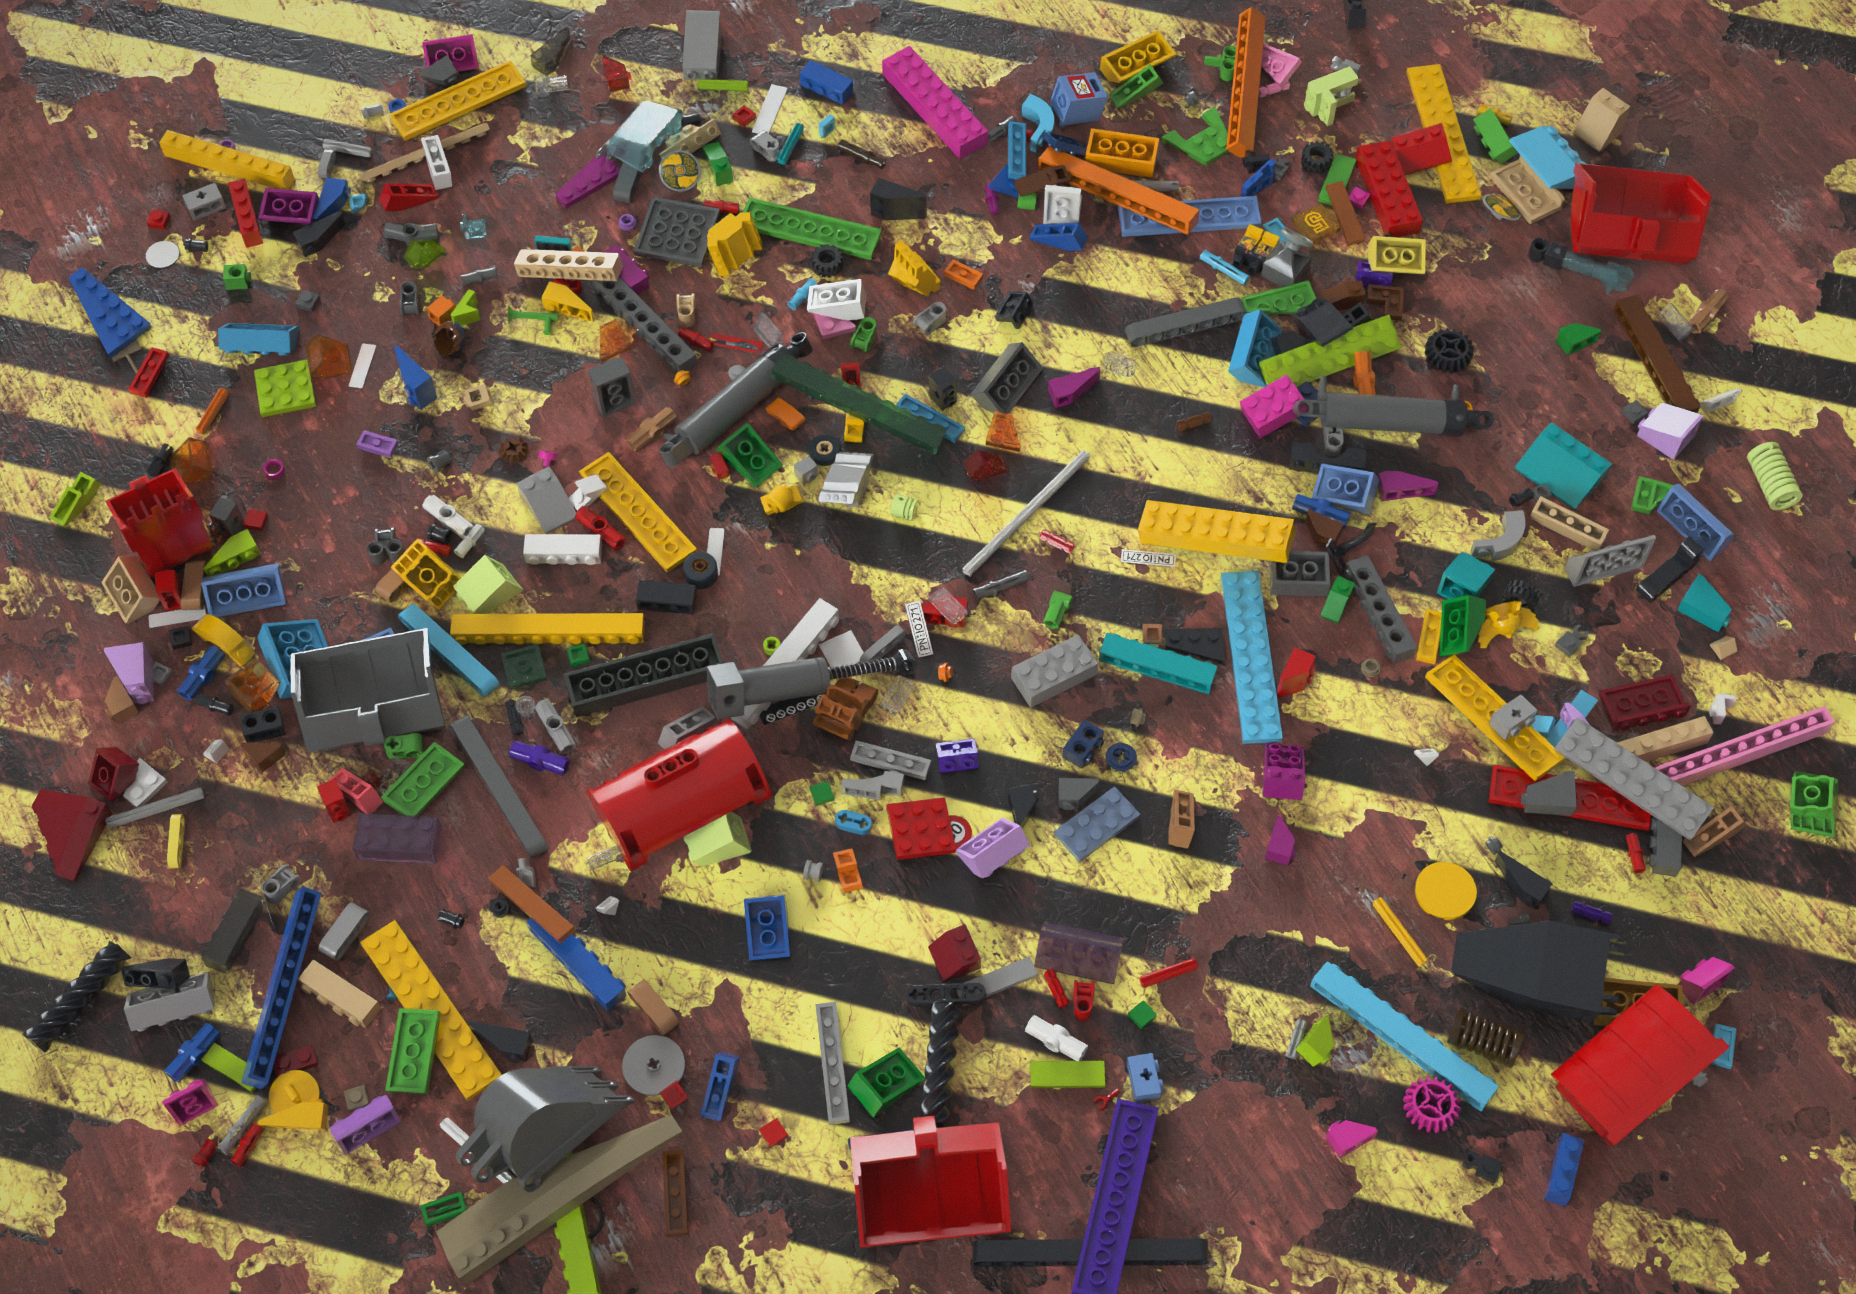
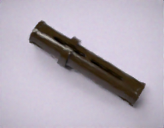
M843 139L838 143V150L863 160L865 164L874 165L882 170L887 163L885 158L879 157L874 152L864 150Z

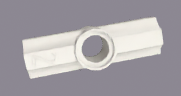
M429 495L425 499L423 508L441 521L443 527L451 529L462 539L474 527L455 512L453 506L445 504L435 495Z
M1035 1015L1031 1017L1025 1028V1032L1041 1040L1049 1050L1056 1053L1060 1051L1077 1062L1082 1060L1088 1049V1045L1072 1037L1064 1027L1057 1024L1053 1026Z

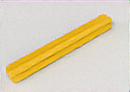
M1381 897L1373 902V906L1415 963L1419 967L1423 966L1428 961V958L1384 899Z

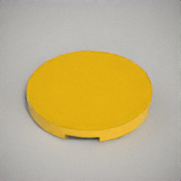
M1437 862L1423 869L1417 878L1415 896L1418 904L1427 914L1443 918L1444 920H1455L1466 915L1476 900L1477 889L1472 876L1464 868L1454 863Z

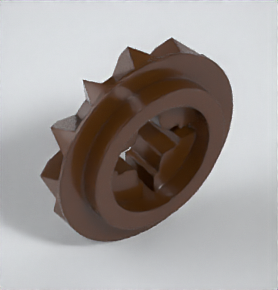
M515 436L512 439L506 438L505 442H501L499 448L500 457L509 463L522 461L528 454L527 442ZM510 446H513L514 448H516V452H517V453H515V451L511 450V449H510Z

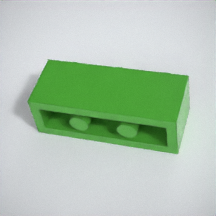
M1491 108L1473 119L1476 124L1474 129L1478 135L1482 134L1483 138L1481 141L1485 148H1490L1491 151L1488 153L1493 161L1497 160L1499 164H1502L1518 154L1517 150L1509 142L1510 138Z

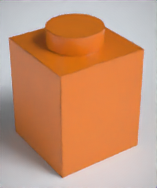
M441 295L426 308L429 319L438 326L444 322L451 321V314L456 305L451 299H446Z

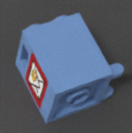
M1095 72L1058 76L1050 99V108L1056 112L1060 120L1058 124L1060 129L1071 124L1096 122L1100 120L1105 103L1108 100V95L1104 91L1101 80L1098 79Z

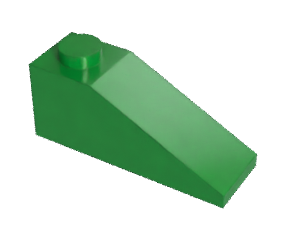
M719 142L702 146L716 186L733 182L731 165Z

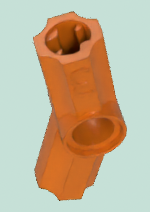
M1370 351L1355 352L1354 387L1358 388V394L1376 395L1374 388L1375 374L1372 371Z

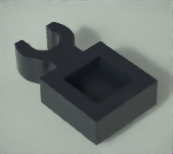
M1467 1151L1465 1156L1471 1158L1472 1162L1463 1161L1462 1166L1465 1169H1476L1475 1176L1495 1184L1503 1162L1485 1154L1480 1159L1477 1158L1474 1152Z

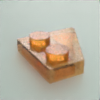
M994 411L986 438V445L1020 452L1021 445L1018 441L1012 415Z

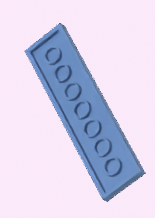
M1257 196L1180 201L1199 209L1198 224L1191 232L1247 229L1249 224L1261 228ZM1118 205L1122 237L1182 233Z

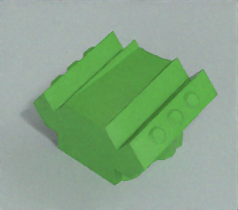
M1794 772L1790 801L1791 829L1835 838L1839 790L1838 779L1826 775Z

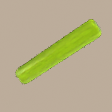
M699 79L698 87L703 90L747 91L748 81Z

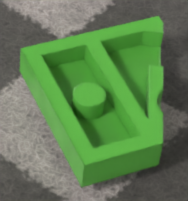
M1639 476L1631 510L1649 515L1663 501L1670 488L1674 485Z

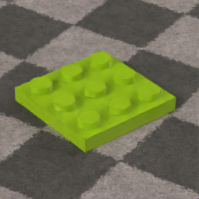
M308 359L254 370L262 417L316 407Z

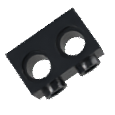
M270 706L260 711H250L240 715L242 732L247 743H255L286 735L283 715L279 706Z

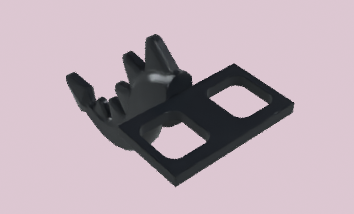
M1369 522L1365 527L1364 533L1359 534L1358 537H1353L1345 543H1341L1338 547H1336L1332 538L1329 539L1326 549L1340 576L1343 575L1346 569V564L1341 556L1346 555L1350 549L1370 538L1375 531L1376 523ZM1338 561H1340L1342 565V570L1338 564Z

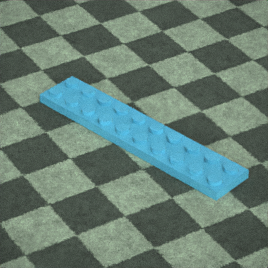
M1259 571L1221 573L1243 744L1282 742L1283 737Z

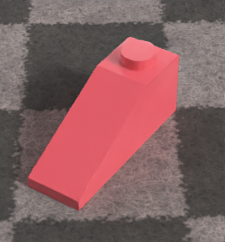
M344 768L328 780L336 779L342 794L358 809L368 815L376 811L383 803V800L370 784Z

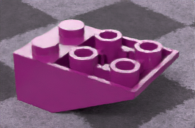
M1265 743L1262 797L1302 800L1305 785L1304 747Z

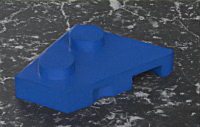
M1273 159L1265 163L1242 185V197L1253 196L1273 184L1276 162Z
M1007 163L990 182L988 188L1015 198L1019 197L1014 183L1017 179L1008 178Z

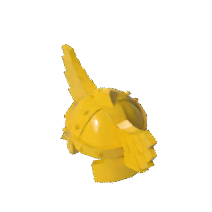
M1511 601L1486 608V619L1477 634L1479 635L1478 642L1481 643L1480 648H1487L1491 639L1498 634L1512 638L1513 633L1522 626L1534 631L1538 630L1540 627L1537 625L1539 621L1535 617L1536 615L1530 609L1522 608L1521 601Z

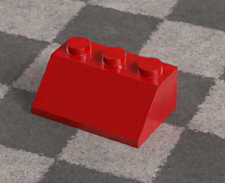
M1442 123L1391 137L1393 147L1405 175L1452 162Z

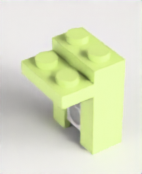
M1349 66L1308 82L1304 107L1306 111L1310 112L1312 117L1319 115L1320 120L1324 121L1326 126L1333 124L1337 107L1354 101L1355 93H1351V88L1358 84L1359 78Z

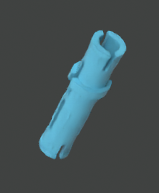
M1206 249L1200 256V259L1210 264L1213 269L1220 270L1242 285H1245L1250 278L1249 275L1225 262L1222 257H1217Z

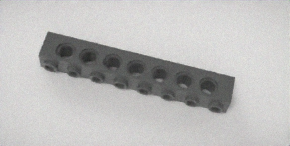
M618 277L617 281L593 280L592 287L597 295L600 294L608 306L611 305L615 313L619 317L622 316L630 328L633 327L638 337L643 338L651 350L654 349L659 358L668 363L673 372L689 371L698 365L696 354L620 277Z

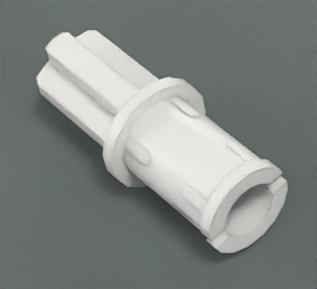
M476 524L467 536H463V541L454 550V553L460 558H464L471 547H475V542L484 533L485 529L481 525Z

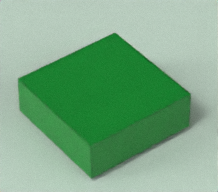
M585 643L566 648L571 667L590 662Z
M828 781L809 787L815 806L834 801Z
M1144 1000L1128 1012V1016L1141 1030L1157 1018V1014Z

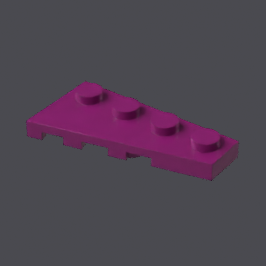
M607 154L602 155L599 159L595 156L555 194L556 199L565 209L618 178L620 168L612 159L607 161Z

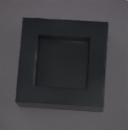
M188 625L169 630L173 650L192 645Z

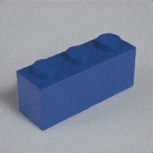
M812 60L799 73L800 85L842 105L854 92L852 79Z
M1565 1133L1559 1139L1544 1200L1566 1206L1570 1200L1584 1139Z

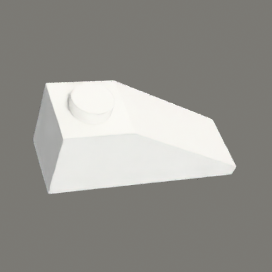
M438 135L421 138L435 190L452 187L451 172Z

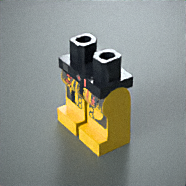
M1249 224L1244 237L1235 249L1233 266L1241 268L1244 264L1248 266L1247 271L1253 275H1256L1259 271L1262 272L1263 263L1279 244L1280 237L1268 231H1265L1263 235V229Z

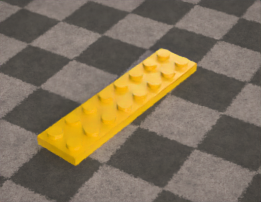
M510 60L390 113L389 116L404 141L525 88L527 85Z
M609 452L579 471L582 479L595 474L598 475L607 486V489L599 496L600 499L667 573L683 563L689 555L697 552V548Z
M1452 655L1426 673L1425 678L1535 782L1564 761L1565 757L1556 752L1554 747L1532 726L1524 727L1517 736H1511L1504 740L1489 723L1492 714L1507 703L1456 655Z

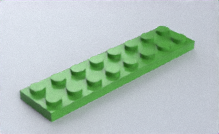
M750 197L743 213H751L758 233L820 248V245H834L843 254L872 260L882 234V229Z

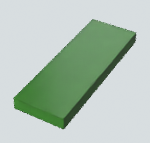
M1335 154L1318 202L1332 206L1326 191V185L1343 181L1346 188L1357 159Z

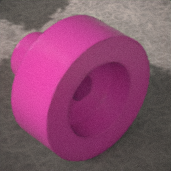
M539 450L538 458L544 459L543 466L550 467L551 460H557L558 453Z

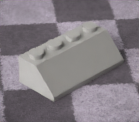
M205 972L191 976L177 989L147 988L128 993L124 1011L131 1031H144L153 1025L158 1024L162 1026L168 1024L171 1020H184L196 1013L206 1014L210 1012L211 1009H214L215 1003L210 973Z

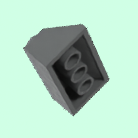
M1023 342L1009 344L971 392V395L982 408L1001 418H1005L1043 367Z

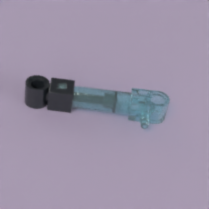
M1538 237L1531 242L1528 257L1534 262L1543 261V265L1560 270V267L1601 280L1600 284L1607 286L1606 294H1611L1613 289L1623 292L1630 288L1634 272L1629 267L1610 261L1608 264L1578 255L1567 251V246L1551 242L1549 245L1548 241L1544 238Z

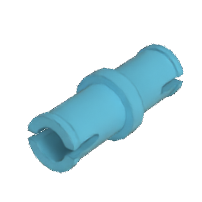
M809 278L802 288L797 289L796 294L787 302V305L796 311L804 300L807 301L810 286L818 285V283L814 279Z

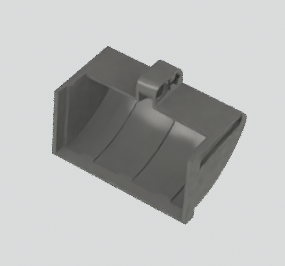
M427 628L291 654V695L307 752L312 751L315 754L365 744V747L386 743V739L390 736L429 732L443 729V726H445L431 664L430 641Z

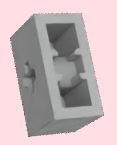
M215 183L182 195L193 221L226 208Z
M1519 695L1494 712L1489 725L1504 740H1507L1511 736H1517L1521 729L1530 727L1535 722L1537 709L1522 695Z

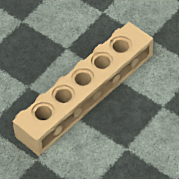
M521 249L514 262L519 277L617 281L623 268L619 253Z

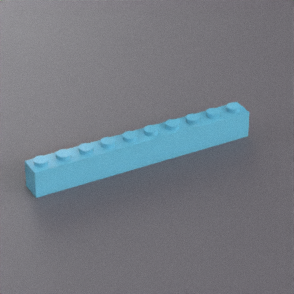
M1327 961L1312 979L1310 987L1431 1076H1437L1438 1081L1441 1082L1445 1079L1446 1086L1452 1084V1091H1458V1095L1480 1112L1495 1095L1499 1086L1491 1077L1481 1074L1476 1066L1466 1063L1458 1053L1444 1047V1044L1439 1039H1433L1427 1034L1425 1029L1414 1025L1406 1015L1396 1012L1388 1002L1381 1001L1375 996L1373 991L1359 985L1354 977L1344 974L1337 965Z

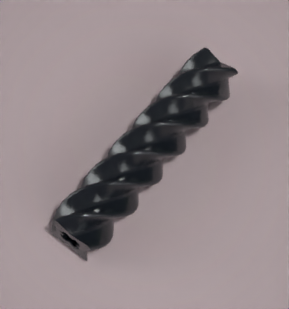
M109 940L108 945L96 953L93 962L83 967L79 977L73 979L66 986L64 993L58 995L52 1001L50 1008L38 1016L35 1025L27 1028L22 1035L37 1049L46 1053L51 1047L52 1039L63 1035L67 1023H71L79 1017L81 1008L90 1005L95 998V993L107 987L110 976L118 974L121 971L120 968L124 965V960L131 959L132 957L118 944Z
M934 1002L931 1008L932 1022L929 1027L928 1061L924 1072L926 1080L922 1090L923 1102L920 1116H934L936 1128L946 1127L944 1122L949 1118L951 1112L946 1104L953 1093L948 1082L955 1074L950 1062L957 1055L956 1048L952 1042L959 1035L954 1022L961 1016V1011L955 1007L954 1002Z

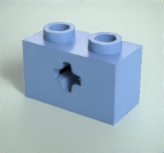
M1152 1053L1128 1057L1126 1065L1134 1101L1142 1103L1159 1100L1161 1092H1164L1162 1079L1158 1080L1159 1064L1157 1059L1154 1060Z

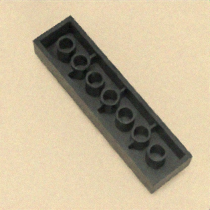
M713 633L564 673L575 717L707 682V666L723 664Z

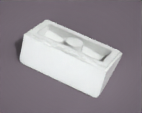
M1741 389L1728 390L1699 402L1700 407L1705 413L1735 402Z

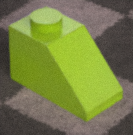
M1324 1016L1316 1022L1295 1049L1313 1067L1320 1062L1324 1064L1331 1057L1329 1052L1334 1047L1329 1018Z

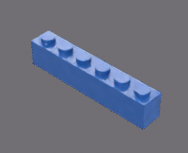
M530 918L526 922L529 931L608 1012L627 996L625 992L626 985L620 978L615 979L611 975L613 972L606 964L603 966L600 964L598 956L592 950L589 952L585 948L586 944L580 937L575 938L571 934L560 944L533 919Z

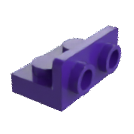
M1358 261L1355 281H1362L1363 287L1367 288L1368 284L1391 286L1393 272L1372 271L1369 262Z
M975 739L936 743L941 773L979 767Z

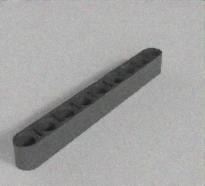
M465 715L450 723L453 733L529 858L532 859L549 850L544 838L469 716Z

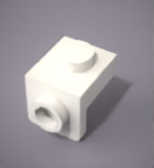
M1726 693L1715 696L1709 711L1710 716L1713 717V724L1721 725L1726 716L1725 708L1733 707L1736 696Z

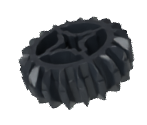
M1447 328L1445 331L1440 329L1438 333L1434 332L1432 336H1429L1425 344L1424 353L1431 367L1436 366V371L1442 369L1443 373L1449 371L1451 374L1453 370L1458 373L1460 369L1464 370L1466 366H1469L1471 359H1473L1474 346L1472 345V340H1468V335L1463 336L1462 331L1457 333L1455 329L1449 331Z

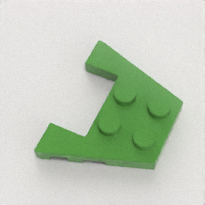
M1215 107L1202 113V119L1210 126L1186 141L1175 130H1172L1162 136V142L1173 145L1177 151H1184L1188 154V157L1205 166L1230 153V151L1226 150L1228 133Z

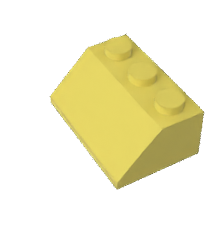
M1373 236L1368 244V261L1372 271L1425 274L1426 239Z

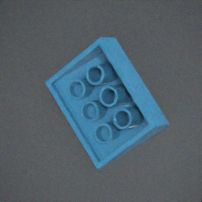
M317 619L265 623L262 625L257 637L271 676L278 682L276 689L280 699L292 698L291 654L328 647Z

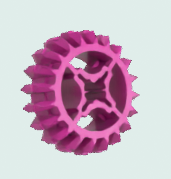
M1426 1076L1425 1081L1419 1078L1417 1083H1411V1089L1408 1088L1406 1090L1407 1096L1403 1098L1406 1104H1404L1403 1108L1408 1111L1406 1114L1407 1118L1413 1117L1412 1124L1419 1123V1130L1424 1126L1427 1133L1430 1132L1431 1128L1434 1129L1435 1133H1438L1440 1128L1445 1131L1448 1128L1447 1125L1452 1127L1454 1120L1458 1119L1459 1115L1457 1113L1461 1111V1107L1458 1105L1461 1100L1455 1098L1458 1095V1091H1451L1453 1088L1452 1084L1445 1085V1079L1438 1082V1077L1436 1076L1431 1081L1430 1077ZM1421 1093L1423 1102L1417 1107L1416 1096ZM1447 1102L1448 1113L1443 1116L1441 1106Z

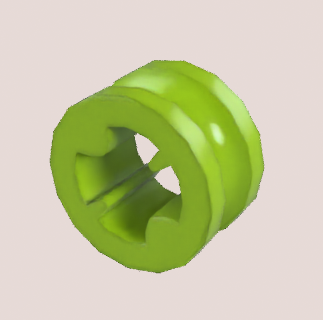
M768 637L763 643L764 652L768 656H772L780 646V641L776 637ZM772 644L773 646V644H775V648L772 649L771 647V649H769V645Z

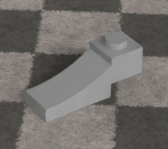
M884 771L883 775L869 779H842V794L874 800H881L882 794L901 797L904 786V774L898 771Z

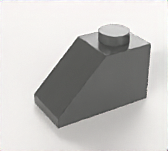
M447 55L419 72L424 81L446 86L456 83L461 77L452 60Z
M1059 778L1058 808L1065 810L1079 808L1098 791L1099 779Z

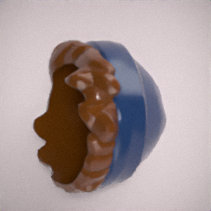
M447 321L441 324L435 331L434 347H436L440 354L450 356L462 350L465 343V334L459 323Z

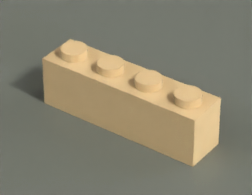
M1541 496L1530 516V520L1596 551L1601 548L1609 532V529Z
M315 960L308 965L298 978L301 990L308 995L311 993L316 995V999L323 1005H327V1003L331 1005L333 1011L338 1015L342 1016L345 1014L349 1017L348 1020L357 1027L361 1025L367 1028L381 1010L378 1001Z

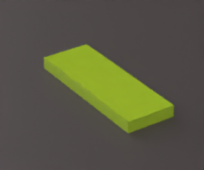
M1030 1061L1031 1088H1105L1104 1061Z

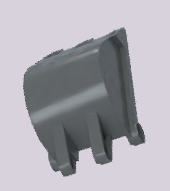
M551 1066L552 1068H525L509 1071L495 1079L482 1093L475 1107L474 1125L476 1130L458 1149L456 1160L462 1166H469L476 1162L471 1170V1174L479 1183H486L510 1169L519 1178V1185L526 1192H533L539 1187L541 1183L540 1177L619 1110L635 1103V1099L631 1096L616 1095L612 1090L617 1089L619 1085L614 1081L599 1080L596 1075L602 1074V1070L598 1066ZM471 1152L470 1157L466 1160H463V1156L466 1153ZM483 1168H487L482 1176H478ZM534 1177L533 1181L529 1185H526V1181L529 1178Z

